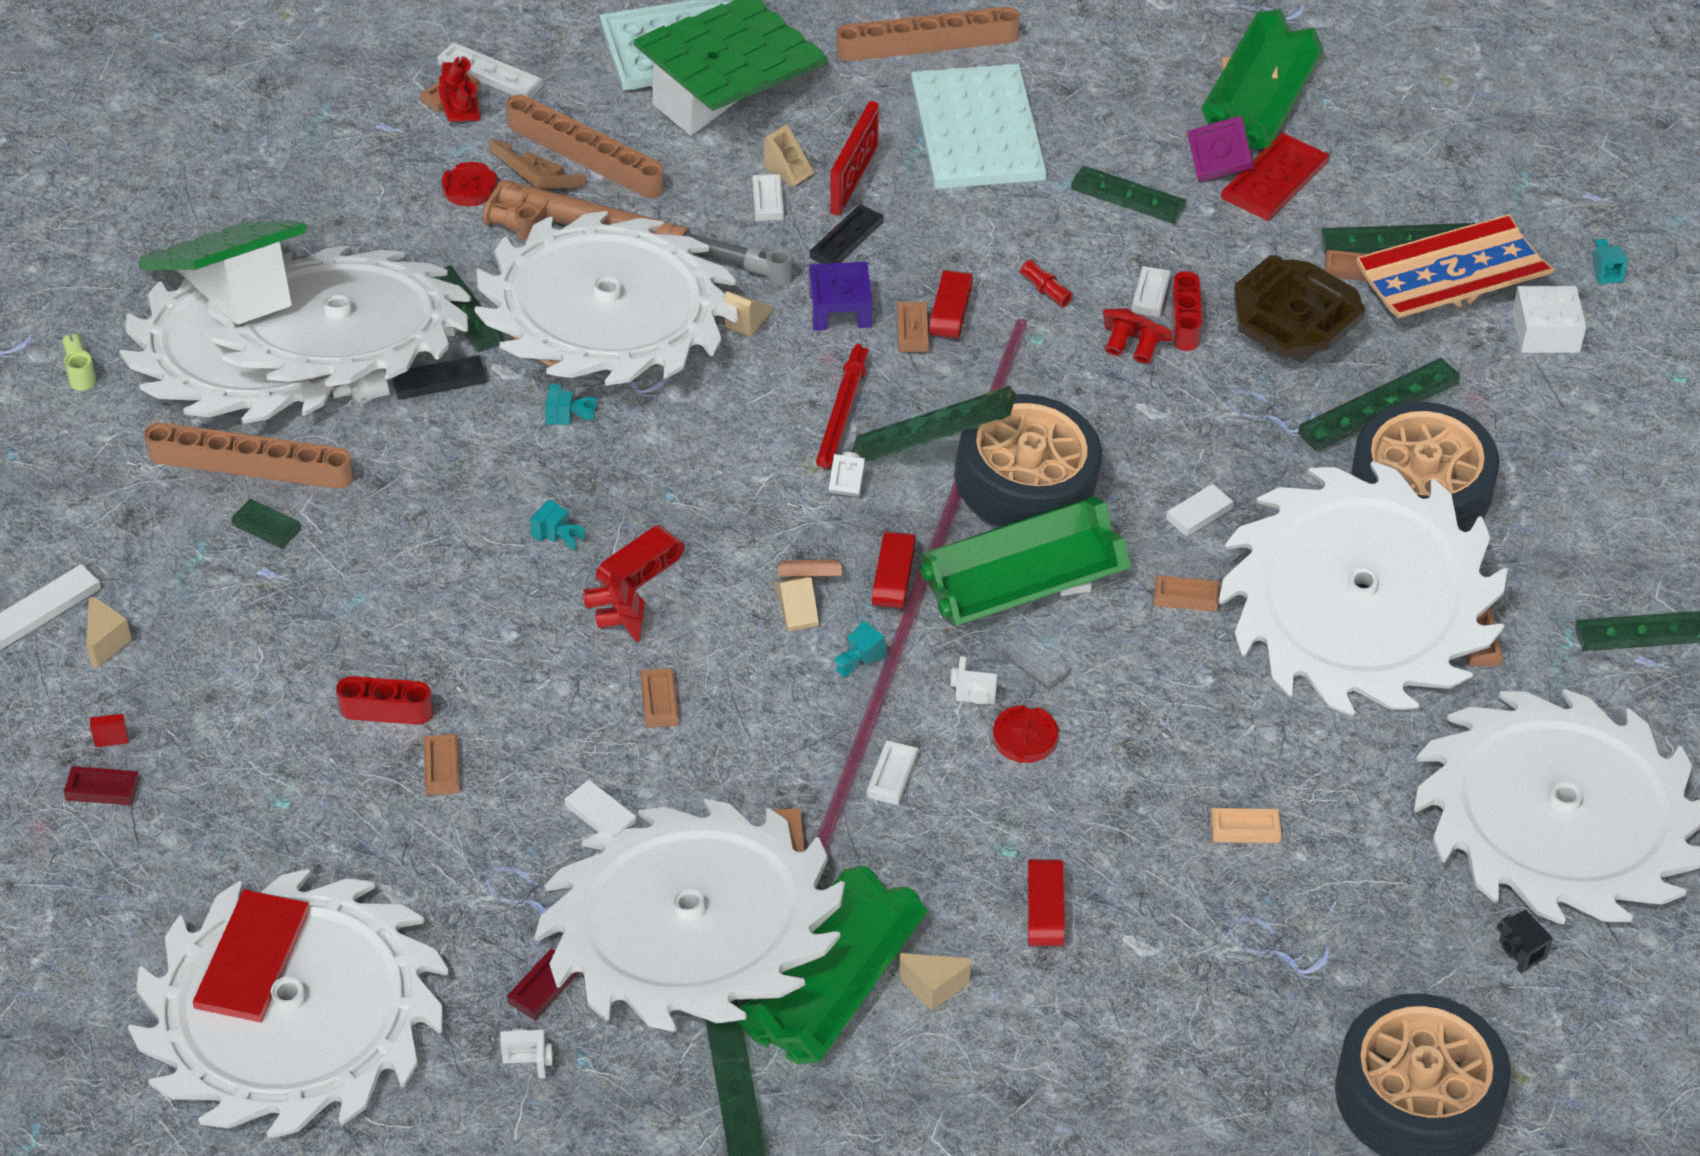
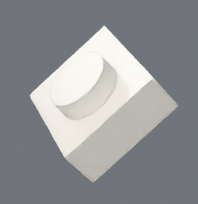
M960 656L959 668L952 667L950 687H956V701L995 705L997 674L966 671L967 657Z
M544 1029L500 1031L502 1062H537L538 1079H545L546 1066L553 1065L552 1043L545 1044Z

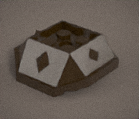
M1269 255L1234 284L1233 295L1237 330L1263 345L1266 351H1273L1284 359L1293 358L1299 363H1303L1319 351L1330 349L1365 317L1366 309L1364 304H1362L1358 289L1311 262L1296 259L1283 260L1280 256Z

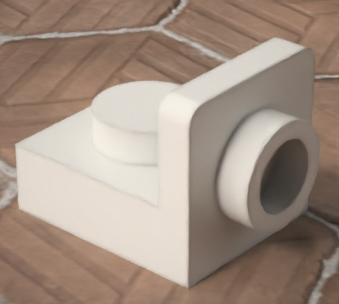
M844 452L842 455L834 454L828 489L829 493L860 497L863 474L866 471L865 458H860V455L851 452Z

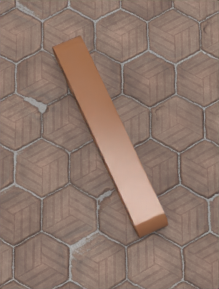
M999 7L846 24L840 26L836 31V55L843 61H857L1012 43L1019 38L1020 13L1013 7Z
M517 94L507 99L508 127L512 131L643 197L656 198L664 192L663 166L660 162L528 96Z
M154 423L149 425L144 431L149 458L158 464L335 489L348 487L354 480L351 455L349 451L341 447L168 423Z

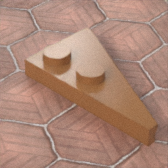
M490 139L488 149L518 172L521 178L533 184L535 188L550 191L555 188L585 187V175L581 173L566 175L562 173L564 166L552 163L530 152H525L524 157L511 152L512 145L496 139Z

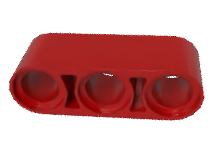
M943 270L931 314L929 335L952 339L960 338L971 295L973 273Z
M1181 271L1174 276L1171 298L1173 344L1182 351H1192L1199 346L1202 326L1200 279L1193 272Z
M656 525L604 560L596 571V580L603 586H608L610 574L614 571L619 577L622 576L634 590H637L678 561L684 552L685 545L663 526Z
M884 531L873 584L872 606L904 609L915 554L916 534Z
M347 676L342 678L336 685L339 712L346 719L420 725L427 723L434 715L431 689L426 683L421 681Z
M1028 859V946L1063 947L1065 928L1063 860Z

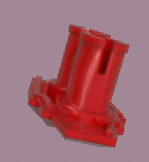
M458 56L453 62L442 63L441 76H439L440 87H437L448 122L480 121L476 95L477 87L470 81L469 76L466 75L471 68V63L464 56L461 57V60Z
M1127 308L1103 309L1104 326L1107 330L1112 331L1105 346V351L1110 355L1121 357L1128 336L1140 339L1133 354V359L1142 364H1150L1157 342H1172L1173 340L1170 329L1151 321L1143 315L1136 314Z
M613 571L610 574L608 586L585 588L583 590V601L587 609L606 605L614 606L596 609L595 620L599 629L624 625L634 641H640L645 601L622 576L619 577Z

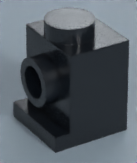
M1526 909L1514 916L1507 915L1498 923L1497 930L1501 933L1499 943L1506 954L1516 959L1518 962L1517 970L1521 974L1548 958L1553 937Z

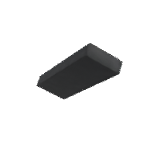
M859 204L810 250V258L821 264L841 263L883 223V215Z
M480 355L410 368L408 371L392 378L398 400L487 383Z

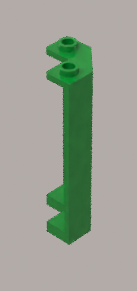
M1282 9L1257 12L1201 107L1208 125L1242 116L1250 150L1270 147L1324 51L1316 29L1309 28L1290 31ZM1276 67L1278 74L1277 79L1272 77Z
M1091 497L921 553L923 563L920 564L921 575L924 581L928 582L937 600L940 615L955 626L1131 568L1125 538L1112 531L1106 502L1096 497Z
M865 865L846 868L833 883L835 885L840 881L845 882L841 907L812 932L813 934H824L838 931L840 938L825 956L781 973L786 976L803 978L805 985L781 998L746 999L739 1008L746 1013L747 1017L745 1020H737V1022L754 1042L765 1048H768L771 1043L787 1051L786 1059L796 1064L820 1062L928 912V909L920 901L918 894L908 886L886 890L879 882L877 875Z

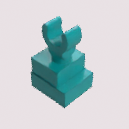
M1606 238L1594 239L1596 249L1592 251V256L1594 258L1593 267L1596 271L1595 279L1597 283L1624 282L1628 260L1625 252L1622 251L1620 246L1609 247Z
M550 383L545 403V424L569 426L572 413L581 416L585 420H594V409L597 408V399L585 397L573 401V391L562 390V385Z
M550 499L530 518V536L540 542L547 538L555 543L561 538L568 548L575 550L576 539L573 537L585 540V529L579 525H570L569 511Z
M864 620L847 636L849 651L839 654L834 659V662L839 665L835 671L846 678L853 672L859 660L867 666L874 660L879 663L888 655L885 636Z

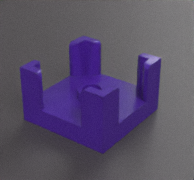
M868 263L809 264V296L812 299L813 331L828 329V313L857 311L858 328H872V295Z

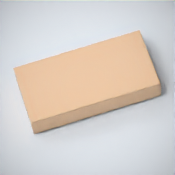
M1211 808L1212 842L1280 843L1279 809Z

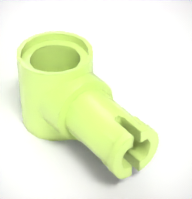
M72 334L73 341H70L69 335L62 339V345L66 352L64 364L71 388L79 391L90 389L96 383L92 357L88 352L84 351L82 339L78 334Z

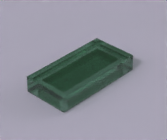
M251 498L231 517L233 526L281 549L301 530V523Z

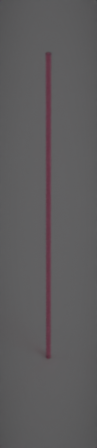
M1017 319L984 403L1000 397L1027 326V322L1023 319ZM955 480L927 551L943 546L961 499ZM921 571L918 573L817 835L825 852L926 591L928 582L924 581Z

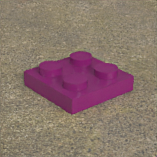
M1242 116L1187 131L1199 183L1254 168Z

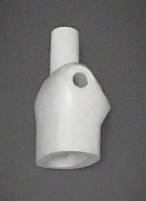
M384 368L376 369L360 378L359 387L356 392H353L348 384L332 388L334 399L352 395L358 403H366L372 399L390 395Z

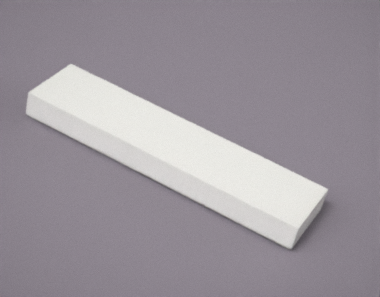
M454 42L437 57L438 65L441 66L443 62H453L458 56L460 60L462 56L466 57L471 63V68L468 71L469 74L480 82L511 95L518 94L532 98L543 87L542 78Z
M80 564L0 613V650L100 590V581Z

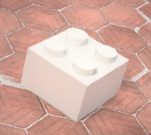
M1518 286L1512 314L1521 353H1580L1586 324L1577 286Z

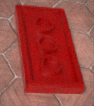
M869 100L830 170V214L838 216L842 214L879 146L878 102Z
M1282 132L1272 142L1270 147L1265 148L1253 160L1254 168L1243 170L1222 190L1221 199L1269 222L1329 162L1330 155Z
M243 889L192 1001L194 1009L262 1023L272 1000L271 987L276 980L282 977L310 910L309 902Z

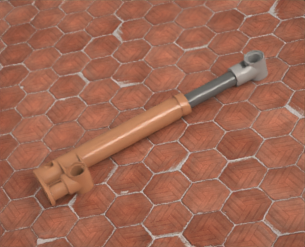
M505 179L500 181L485 204L483 211V223L485 225L491 226L493 223L504 225L508 230L515 231L517 236L525 241L528 239L532 226L550 216L553 217L552 222L567 226L584 214L602 211L609 212L608 217L602 223L604 225L638 218L658 219ZM663 221L664 224L652 232L653 234L692 237L709 246L708 252L694 254L743 266L745 271L767 276V280L773 285L782 286L792 281L793 255L788 248L774 247L768 250L752 245L746 248L692 234L689 227L676 226L674 223Z

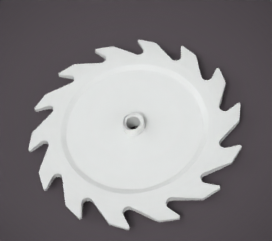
M602 211L584 214L565 228L555 230L552 228L553 217L550 216L532 226L524 247H513L508 238L503 237L494 253L500 275L493 276L481 269H476L478 289L498 307L492 309L476 306L475 312L487 326L520 338L518 340L500 342V348L520 358L561 361L546 368V374L573 378L601 370H611L612 372L605 380V385L631 382L650 366L661 364L664 366L663 378L667 379L684 369L692 345H701L709 356L714 355L721 343V336L714 316L719 315L734 323L738 322L736 307L724 302L725 293L713 284L735 285L736 280L723 266L692 255L693 253L708 252V245L688 236L653 234L652 232L664 224L663 221L638 218L604 225L602 223L608 217L609 212Z
M350 246L326 248L298 262L292 261L293 252L282 255L292 306L237 325L209 300V314L225 327L204 326L202 327V332L212 343L239 351L223 354L222 358L224 361L245 368L277 369L266 374L267 380L294 382L331 375L324 381L325 386L329 387L350 384L380 368L386 369L385 379H390L408 371L419 352L428 351L435 359H439L449 348L444 328L454 327L464 332L468 331L467 314L449 301L469 302L471 301V296L458 285L434 279V277L448 275L447 269L430 263L395 262L405 257V253L400 251L378 250L345 256L350 251Z
M300 258V259H295V260H292V261H293V262H298V261H302V260H304V259H301V258ZM184 278L179 289L176 291H167L162 281H159L148 293L152 314L149 319L142 320L130 313L126 315V333L144 350L140 352L121 350L119 351L120 356L130 369L160 379V381L140 384V390L158 399L198 401L184 408V415L212 417L248 408L249 411L241 418L242 423L245 424L268 420L296 401L304 402L302 415H307L325 405L333 386L326 387L324 382L331 375L294 382L267 380L266 374L277 369L245 368L224 361L222 358L223 354L239 351L212 343L202 332V327L225 326L209 314V299L186 278ZM358 379L348 384L353 392L357 391L360 380Z
M1374 461L1370 463V466L1378 480L1375 484H1369L1336 467L1309 468V474L1322 483L1324 488L1313 490L1279 487L1258 497L1257 503L1278 509L1279 513L1240 526L1224 545L1226 550L1248 548L1251 550V554L1223 578L1219 597V604L1221 605L1237 595H1242L1247 599L1235 630V638L1242 657L1247 655L1254 642H1264L1267 645L1272 681L1288 697H1293L1294 677L1301 675L1309 681L1327 707L1350 716H1354L1355 711L1347 694L1353 691L1390 710L1418 709L1419 703L1403 691L1405 686L1450 689L1473 677L1472 672L1452 667L1449 661L1490 647L1504 629L1503 623L1482 626L1476 621L1504 594L1507 575L1506 568L1490 577H1484L1479 573L1490 541L1483 518L1479 516L1470 531L1463 532L1459 530L1452 494L1434 478L1431 479L1430 497L1422 499L1417 496L1396 469ZM1358 584H1365V585H1367V586H1369V587L1363 589V588H1359V587L1356 586V585H1358Z
M1566 689L1562 690V696L1570 709L1561 708L1528 692L1500 691L1499 698L1513 707L1514 711L1467 707L1447 715V721L1465 726L1470 731L1431 740L1417 755L1416 760L1418 762L1439 761L1444 766L1418 786L1414 811L1418 812L1431 805H1438L1443 809L1433 837V843L1441 862H1446L1454 849L1464 850L1468 857L1475 886L1494 903L1499 901V884H1507L1536 915L1563 925L1566 922V918L1557 905L1558 902H1564L1603 922H1631L1633 916L1619 906L1615 900L1663 905L1686 895V889L1665 883L1661 879L1700 868V846H1691L1686 842L1690 836L1700 829V799L1689 801L1684 796L1692 764L1682 746L1677 747L1671 758H1663L1658 754L1649 724L1628 708L1625 711L1626 725L1620 726L1615 724L1589 697Z
M710 799L703 800L710 814L705 818L696 817L668 807L639 810L638 815L651 823L652 826L647 828H626L613 839L599 832L582 840V846L603 850V852L562 867L544 885L546 891L572 890L540 916L535 940L540 941L556 932L564 933L550 962L556 986L561 987L572 973L582 972L585 976L588 1006L605 1020H610L611 1005L616 1000L627 1002L647 1026L671 1032L676 1031V1025L669 1015L674 1010H681L715 1023L745 1020L747 1017L746 1013L731 1004V1001L735 999L781 998L804 986L805 981L803 978L786 976L781 973L825 956L840 938L838 931L824 934L812 933L841 907L845 882L840 881L826 890L816 889L827 862V855L820 839L815 838L807 850L803 852L794 851L788 821L770 808L766 809V822L762 826H753L730 803Z
M309 869L281 875L260 893L309 902L310 910L282 977L276 980L271 987L272 1000L262 1023L197 1010L194 1009L192 1003L241 895L242 882L238 881L216 896L204 924L198 932H188L183 917L178 916L165 935L168 973L163 977H155L144 967L138 968L137 994L159 1023L153 1028L131 1024L127 1027L140 1052L177 1068V1071L172 1075L149 1079V1085L170 1099L219 1101L220 1104L216 1108L198 1118L200 1125L231 1128L269 1113H278V1118L266 1133L268 1139L300 1131L333 1101L342 1103L339 1124L344 1125L367 1108L378 1077L384 1069H393L400 1086L405 1087L418 1065L412 1036L414 1024L424 1022L437 1033H442V1005L418 976L422 972L447 975L449 973L448 968L436 949L398 933V930L403 927L423 924L424 917L402 904L355 902L356 899L375 888L374 882L346 878L308 892H300V888L311 875Z

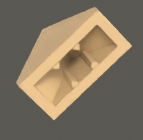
M788 124L781 126L764 137V168L774 175L781 174V180L791 187L815 173Z
M726 291L724 296V302L736 307L738 322L736 323L725 318V327L749 337L753 335L773 310V306L749 296Z
M797 576L773 581V587L788 632L819 626L811 577Z
M96 597L89 598L86 648L91 667L96 668L132 641L127 619Z
M900 953L899 979L933 1011L969 985L971 958Z

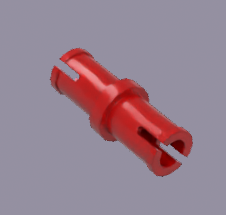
M1027 260L1020 268V274L1032 282L1040 294H1046L1061 308L1066 307L1073 299V292L1059 283L1057 277L1052 272L1047 273L1034 260Z

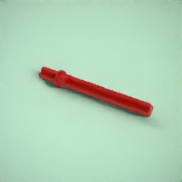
M856 344L855 348H852L849 359L842 368L843 378L816 459L817 466L822 467L824 470H829L833 465L834 454L837 455L860 380L866 374L865 364L869 355V349L863 348L862 344Z

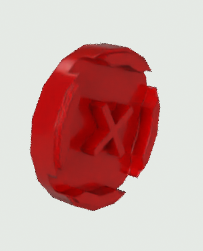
M473 161L455 165V169L451 171L448 169L441 179L443 195L446 199L456 205L466 207L486 203L498 186L497 173L494 170H489L488 165Z
M1017 705L1005 709L997 716L993 727V743L998 752L1009 760L1019 763H1034L1045 759L1054 752L1058 743V725L1053 716L1044 709L1038 707L1031 709L1026 708V705Z

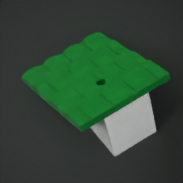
M733 0L725 5L722 3L694 17H686L667 27L663 25L634 39V46L653 61L652 104L690 136L694 135L737 101L828 63V57L824 55L819 47L804 39L798 30L788 26L780 15L766 8L761 0Z
M286 220L284 222L272 221L268 223L260 221L240 223L221 230L222 232H213L200 236L195 241H186L173 245L168 250H159L140 257V261H138L139 270H177L238 325L292 306L280 241L307 233L306 224L293 220Z

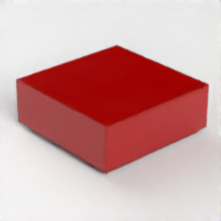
M124 714L90 717V729L95 747L129 744V733Z

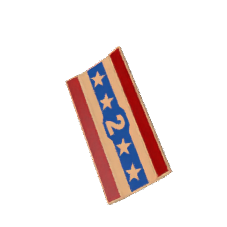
M1510 214L1360 256L1356 259L1363 276L1390 312L1397 318L1452 302L1457 307H1461L1462 299H1465L1470 305L1480 294L1552 274L1554 268L1540 258L1519 232V228Z

